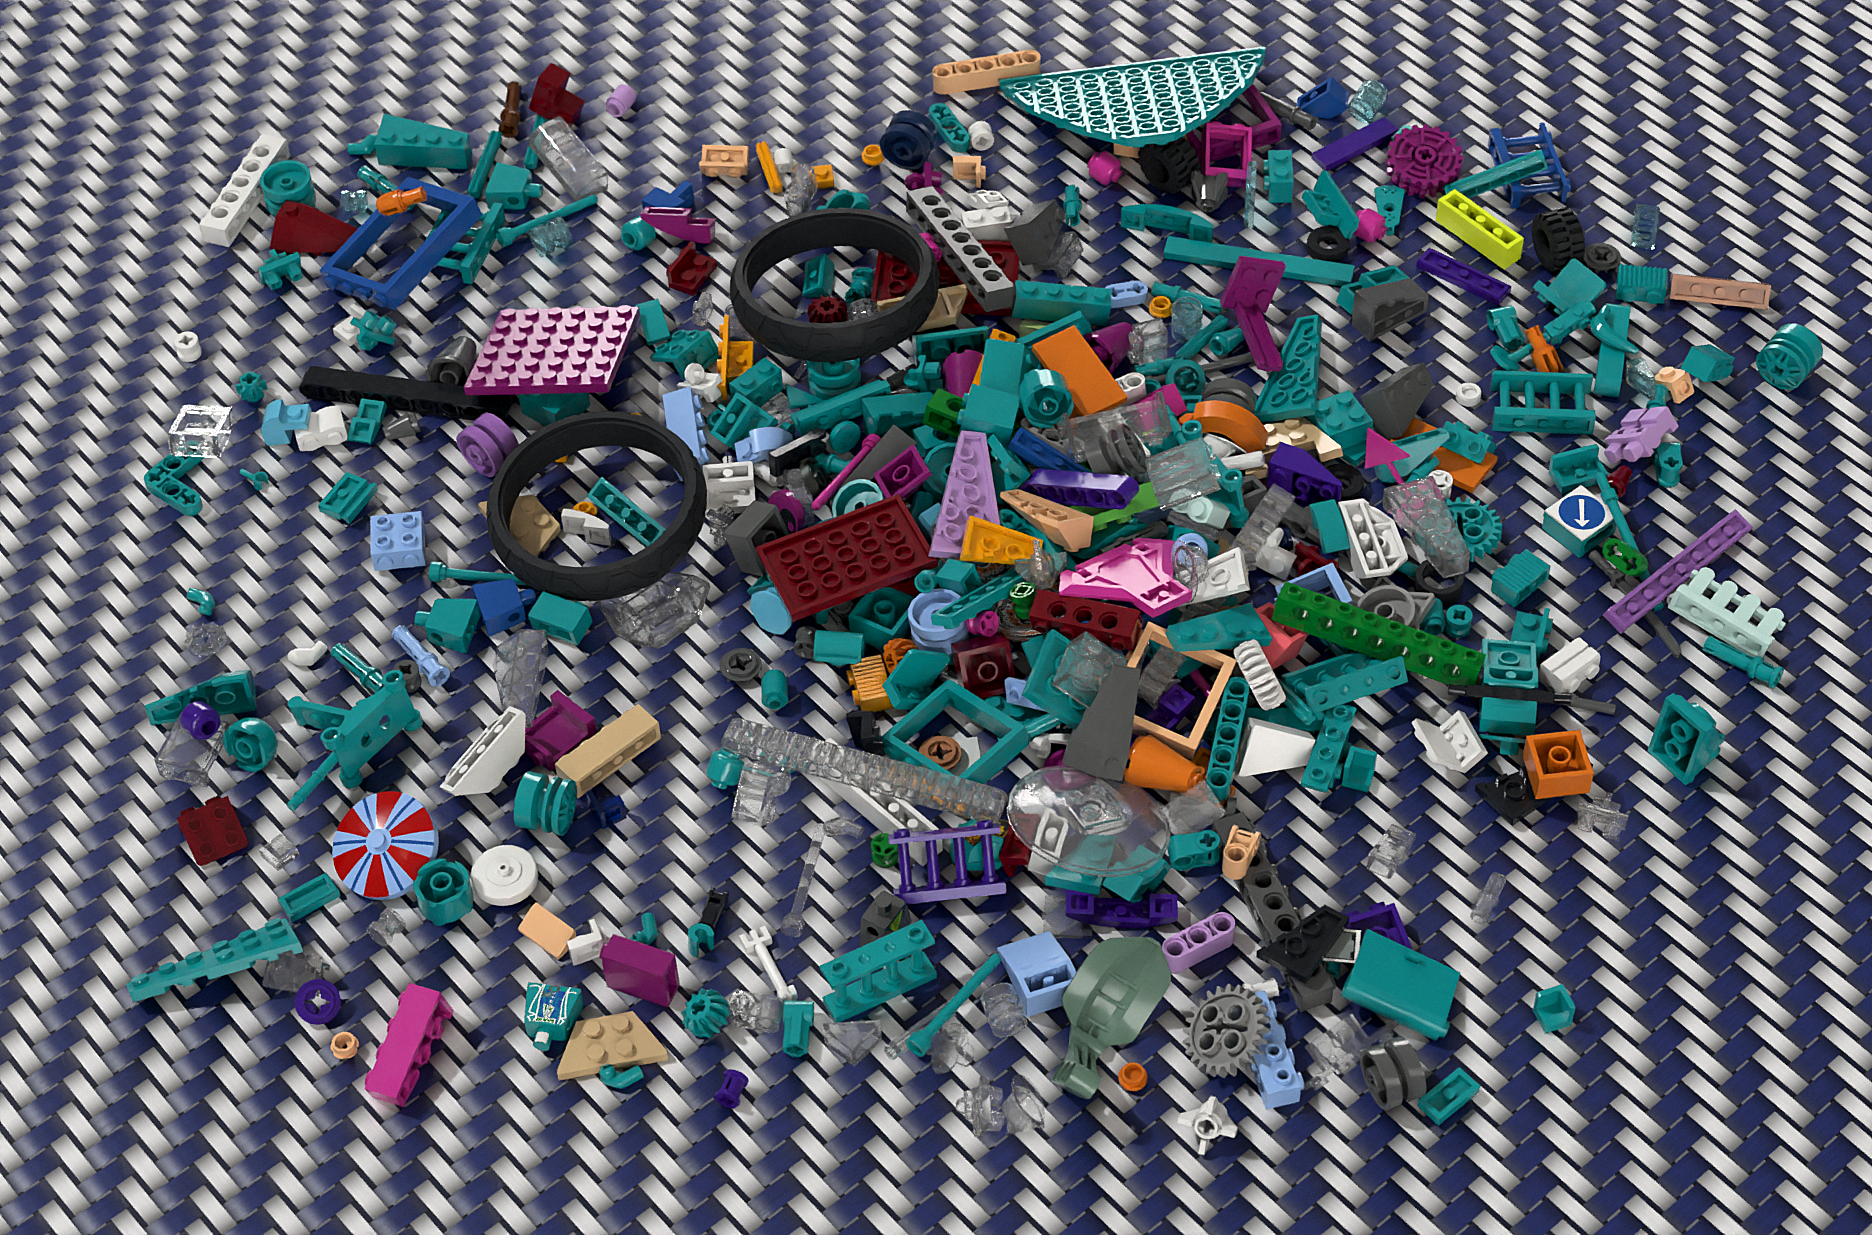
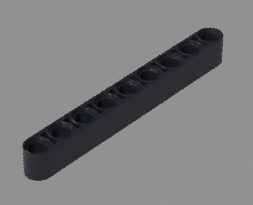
M319 366L308 367L299 385L300 393L312 399L360 405L362 398L383 401L387 405L386 409L475 421L484 413H491L505 422L513 404V399L509 394L465 395L464 386Z

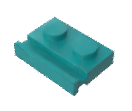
M346 472L318 504L319 511L338 520L344 519L346 523L350 524L378 491L377 484H370L366 479Z

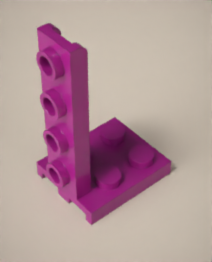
M1239 256L1221 297L1220 304L1222 308L1234 310L1257 369L1267 372H1280L1283 363L1262 313H1266L1286 266L1284 261Z

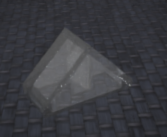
M880 1020L823 1024L825 1044L854 1067L882 1041Z

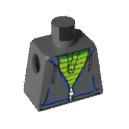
M881 891L861 918L859 948L910 925L912 920L907 903L887 891Z

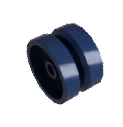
M911 110L899 111L894 114L880 140V149L884 157L893 165L907 170L918 169L923 166L938 139V131L934 123L923 114Z

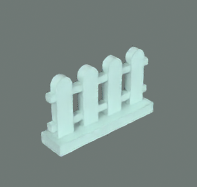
M1703 567L1699 572L1694 569L1689 576L1693 580L1688 586L1682 584L1677 588L1667 608L1736 649L1753 657H1764L1775 639L1771 635L1776 628L1781 631L1786 624L1782 621L1784 617L1783 612L1777 608H1771L1768 612L1759 608L1761 601L1756 595L1749 594L1745 599L1737 595L1738 587L1732 581H1725L1722 585L1713 580L1715 573L1710 568ZM1707 588L1716 592L1711 600L1702 595ZM1730 601L1739 606L1734 613L1725 609ZM1753 615L1761 619L1757 627L1748 622Z

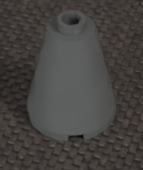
M466 336L457 337L430 361L425 372L426 381L464 386L476 363V343Z

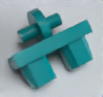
M272 249L269 251L270 258L263 260L264 265L258 267L261 283H266L272 291L283 285L280 277L288 274L291 282L303 278L301 258L298 252L288 256L285 252L277 255L276 251Z
M366 310L361 319L353 317L350 322L351 325L360 329L357 340L359 347L363 350L369 351L378 344V341L393 345L396 340L391 333L397 324L388 316L383 315L380 318L374 312Z
M919 355V367L916 370L909 369L903 378L905 386L915 391L920 389V392H931L932 395L935 394L938 388L945 391V380L940 379V363L928 362L926 355Z

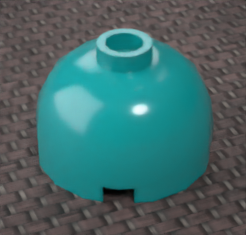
M243 718L233 723L223 734V745L229 757L233 754L238 760L235 764L246 771H259L271 762L277 752L278 741L275 732L270 725L259 718Z

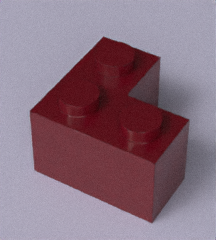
M550 63L538 77L528 109L568 131L580 117L585 100L566 90L571 73Z

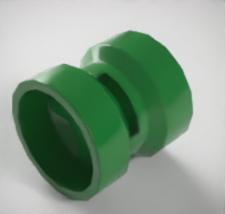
M1022 582L1013 586L1009 593L1012 602L1015 603L1014 611L1016 616L1020 619H1029L1037 593L1032 583Z

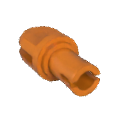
M422 186L405 192L397 189L381 195L376 201V207L379 213L384 216L407 211L408 207L412 204L427 201V194Z

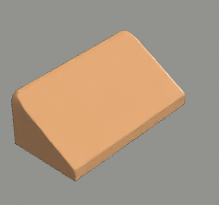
M534 903L518 927L519 932L557 960L568 951L567 941L577 937L573 928L538 903Z

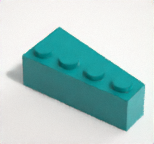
M383 114L374 143L378 165L468 169L472 157L468 133L388 114Z

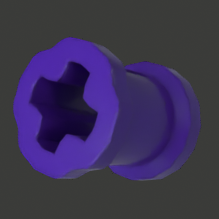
M728 1069L724 1072L722 1087L715 1093L714 1097L723 1106L736 1108L740 1104L739 1096L741 1091L748 1085L749 1079L740 1071Z

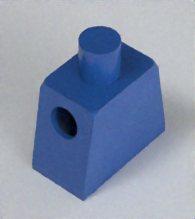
M513 579L472 585L488 637L526 620L524 606L534 604L537 601L533 588L518 592Z

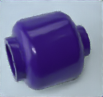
M195 701L187 705L180 717L181 727L197 740L211 738L217 733L221 723L220 715L217 711L202 701Z

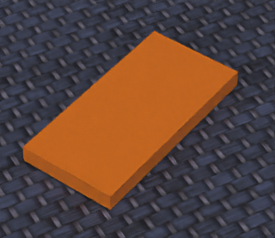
M1075 325L1032 345L1033 353L1045 369L1054 370L1065 377L1072 395L1074 409L1084 422L1127 402V395Z
M1413 417L1404 434L1400 437L1392 438L1390 442L1438 428ZM1439 446L1431 453L1432 456L1430 458L1431 460L1435 456L1440 462L1433 471L1444 470L1448 472L1453 478V485L1473 494L1497 463L1498 456L1487 452L1483 462L1479 464Z

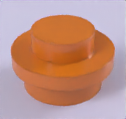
M1132 1062L1121 1068L1118 1080L1124 1089L1138 1091L1146 1085L1148 1076L1146 1070L1140 1064Z

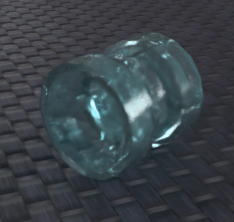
M365 189L357 190L356 192L342 190V212H367V191Z

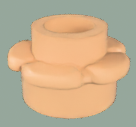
M349 1032L338 1033L332 1040L331 1051H333V1055L338 1059L351 1058L357 1053L359 1041Z

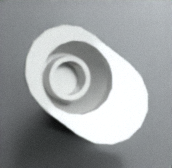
M1203 433V440L1219 459L1247 454L1242 448L1226 439L1209 433Z

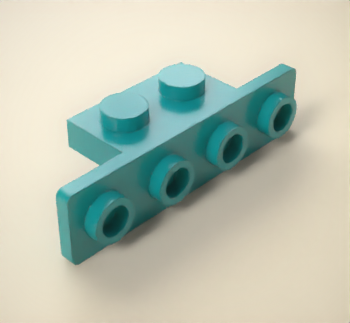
M1322 170L1313 188L1314 191L1305 189L1302 199L1317 223L1323 226H1338L1346 239H1351L1353 233L1358 228L1360 220L1328 171Z
M1341 704L1327 710L1301 780L1302 787L1326 793L1328 788H1333L1336 779H1341L1345 765L1342 761L1343 758L1347 759L1350 747L1352 746V743L1348 742V738L1356 714L1355 707Z

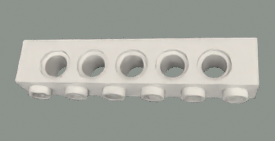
M261 134L258 140L253 143L250 152L243 158L239 168L232 174L226 187L222 189L217 200L212 203L210 210L200 221L199 228L204 242L230 247L264 196L260 184L262 172L268 166L290 158L287 139Z

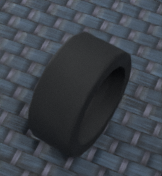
M1429 558L1417 567L1414 590L1415 592L1433 593L1435 598L1442 601L1443 606H1449L1457 602L1462 596L1465 580L1463 569L1458 563L1448 558ZM1431 575H1443L1450 578L1455 584L1450 588L1437 589L1429 586L1424 579Z

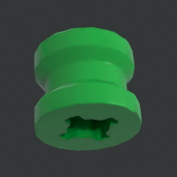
M888 833L878 834L871 841L873 863L881 868L892 867L899 860L897 844L889 845L888 835L891 834Z

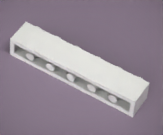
M830 737L810 752L812 772L883 833L893 834V831L896 829H910V832L938 830L934 824ZM942 839L936 840L937 854L943 851ZM925 841L908 843L910 856L920 865L924 866L927 863Z

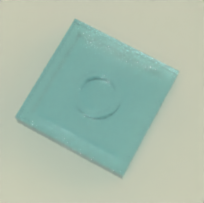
M1249 161L1247 164L1245 228H1253L1256 161Z

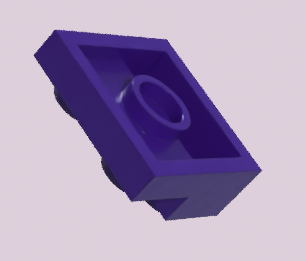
M1379 902L1368 907L1369 911L1360 914L1358 910L1345 914L1350 917L1346 929L1361 930L1360 946L1365 931L1369 929L1413 950L1395 903L1385 905L1384 902Z

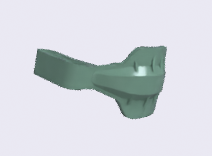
M1151 937L1109 938L1099 943L1089 953L1062 996V1005L1070 1021L1071 1028L1068 1053L1058 1066L1052 1078L1053 1083L1077 1097L1090 1099L1102 1078L1097 1074L1096 1059L1108 1046L1133 1042L1144 1023L1164 996L1171 981V971L1158 941Z

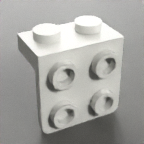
M1458 710L1440 727L1417 718L1412 722L1415 728V736L1424 744L1427 749V757L1435 764L1439 763L1450 770L1455 769L1466 773L1488 754L1464 712Z

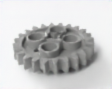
M1227 984L1226 989L1217 986L1216 994L1207 991L1208 999L1206 1001L1201 998L1198 999L1200 1007L1198 1009L1191 1007V1011L1195 1015L1193 1018H1186V1021L1191 1025L1189 1028L1183 1029V1032L1189 1035L1188 1038L1183 1040V1043L1189 1047L1185 1053L1192 1057L1190 1062L1198 1066L1197 1068L1204 1073H1208L1213 1077L1219 1075L1222 1078H1226L1227 1072L1236 1076L1237 1068L1245 1072L1247 1061L1255 1064L1253 1055L1255 1053L1263 1054L1259 1048L1260 1044H1268V1041L1263 1038V1034L1271 1032L1269 1028L1264 1026V1024L1271 1021V1018L1265 1015L1268 1008L1262 1005L1263 1000L1248 988L1245 989L1240 985H1237L1235 988L1231 984Z

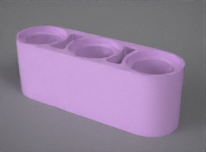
M1219 912L1167 938L1162 944V949L1171 973L1182 972L1231 946L1235 933V920L1233 916L1226 912Z

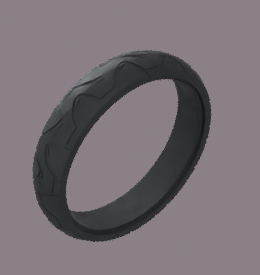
M821 209L781 220L767 227L751 239L740 253L733 267L730 278V299L734 313L738 316V321L755 341L762 346L764 345L767 349L783 356L804 361H850L884 352L891 347L893 348L920 329L930 315L938 298L940 274L935 255L930 246L915 229L905 222L883 213L864 209ZM855 246L883 251L906 262L918 276L912 290L895 305L865 318L839 323H810L788 319L768 311L751 294L759 278L774 265L794 255L826 247Z
M598 411L574 415L539 429L531 437H527L502 463L493 480L487 500L488 534L497 555L506 568L512 571L514 576L523 583L540 592L544 591L552 595L557 594L566 600L572 601L588 600L592 602L619 598L654 584L671 572L683 560V557L688 554L701 532L706 516V480L702 468L696 457L693 456V451L671 430L649 418L617 411ZM600 446H625L641 449L669 463L685 483L684 497L680 510L668 529L645 549L613 563L590 567H571L550 563L529 553L510 533L512 510L526 484L552 462L580 450Z

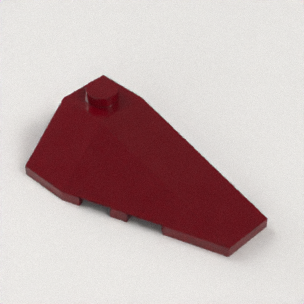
M286 200L275 216L270 250L274 249L276 253L280 254L285 252L286 255L298 252L299 256L300 253L313 252V256H321L322 252L336 253L358 228L309 205Z

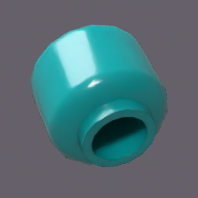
M641 216L631 219L622 226L621 239L632 250H641L655 240V228L642 220Z
M721 747V750L712 753L706 769V775L712 780L711 784L713 786L727 789V786H735L739 783L745 762L739 752Z

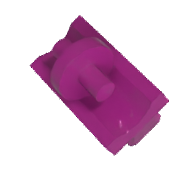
M924 162L922 174L913 172L905 179V186L910 191L933 186L937 193L943 196V189L939 188L942 182V173L932 171L931 163Z

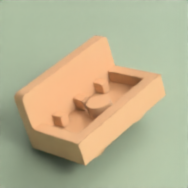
M703 145L702 159L699 162L701 173L709 177H716L718 174L734 178L747 175L749 147Z

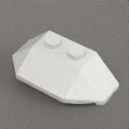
M1364 499L1338 502V508L1350 545L1346 552L1356 578L1391 575L1408 560L1407 552L1392 518L1379 509L1370 506L1369 502Z
M509 706L504 711V714L497 717L455 763L447 774L445 781L440 785V788L454 796L488 793L501 783L503 776L519 762V758L525 752L526 714L519 709Z

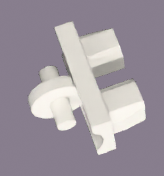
M691 363L684 372L686 381L677 384L678 389L690 386L695 395L698 394L700 398L704 396L707 402H714L721 396V391L717 385L723 380L719 374L706 373L700 364Z

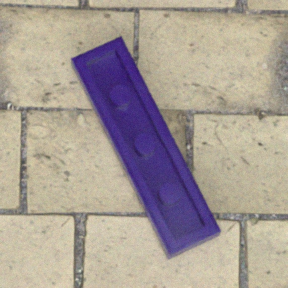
M1383 117L1313 152L1312 160L1324 171H1328L1392 139V136L1399 129L1387 118Z
M1430 247L1416 263L1417 268L1497 306L1511 292L1512 286Z

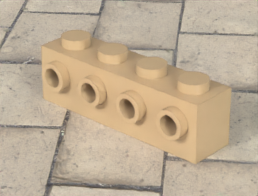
M637 704L632 709L625 711L614 722L604 726L593 737L583 741L572 752L562 756L555 763L557 777L563 780L566 778L574 780L577 785V798L581 797L660 740L659 722Z

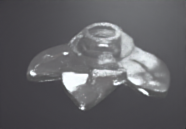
M949 1023L942 1031H938L931 1038V1048L926 1054L932 1055V1068L936 1074L949 1072L956 1063L968 1067L973 1061L974 1049L968 1043V1032L961 1024ZM958 1037L956 1040H951L950 1038Z

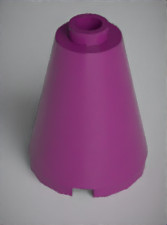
M1120 322L1083 335V337L1112 375L1135 342L1136 332L1129 323Z
M965 350V353L957 354L956 351L945 359L942 371L949 393L963 398L964 393H969L983 356L980 352Z

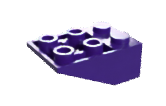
M1280 442L1269 462L1267 496L1274 498L1278 494L1284 495L1303 508L1309 506V504L1335 499L1338 506V502H1341L1342 482L1306 450Z

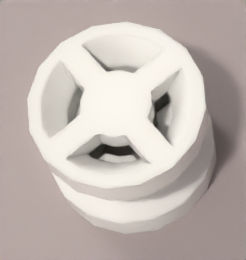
M978 121L970 126L968 132L973 148L980 151L989 149L994 143L990 125L987 122Z
M189 331L182 332L175 337L174 345L180 360L192 362L201 356L202 350L195 333Z
M1444 470L1431 472L1427 479L1426 495L1434 502L1446 501V498L1451 496L1452 476Z

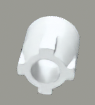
M787 148L776 150L774 152V161L778 173L792 172V152Z

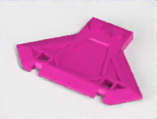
M1137 538L1132 541L1133 546L1123 544L1076 565L1075 569L1077 571L1075 572L1070 570L1060 572L1059 595L1127 601L1152 618L1192 600L1193 591L1173 579L1174 541Z

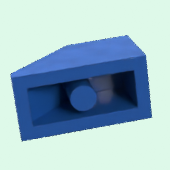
M1330 77L1298 97L1296 107H1301L1302 111L1317 118L1331 119L1337 114H1342L1346 111L1350 93L1333 77Z

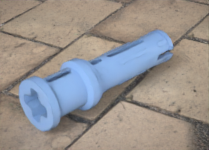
M399 625L393 630L392 637L416 662L419 672L428 677L430 685L433 687L441 686L448 680L450 676L449 669L438 662V657L434 653L427 652L404 625Z

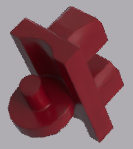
M1299 542L1295 546L1297 558L1293 563V567L1297 570V577L1330 563H1333L1337 570L1339 563L1332 558L1326 560L1320 555L1319 549L1314 545L1307 546Z

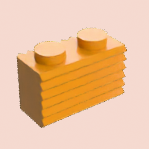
M881 654L864 657L861 662L850 664V670H846L849 686L854 685L855 690H852L854 705H860L861 710L873 711L874 713L892 709L893 705L882 686L887 680V674Z

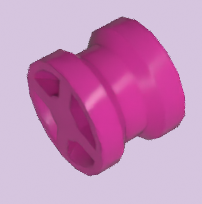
M982 610L976 614L975 618L966 620L968 632L975 635L980 634L985 637H991L997 632L999 627L998 615L990 610Z

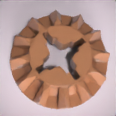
M947 736L929 738L919 749L921 754L946 770L950 768L955 770L956 764L961 762L962 751L957 741ZM937 749H940V752L944 755L943 760L938 758Z

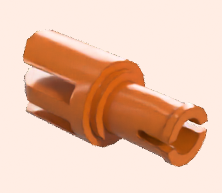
M1539 324L1525 330L1524 332L1534 350L1531 357L1538 372L1563 373L1565 369L1554 346L1547 345Z

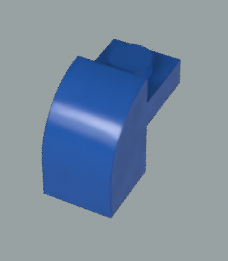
M684 180L672 193L655 187L642 199L643 210L645 207H689L694 201L692 183Z

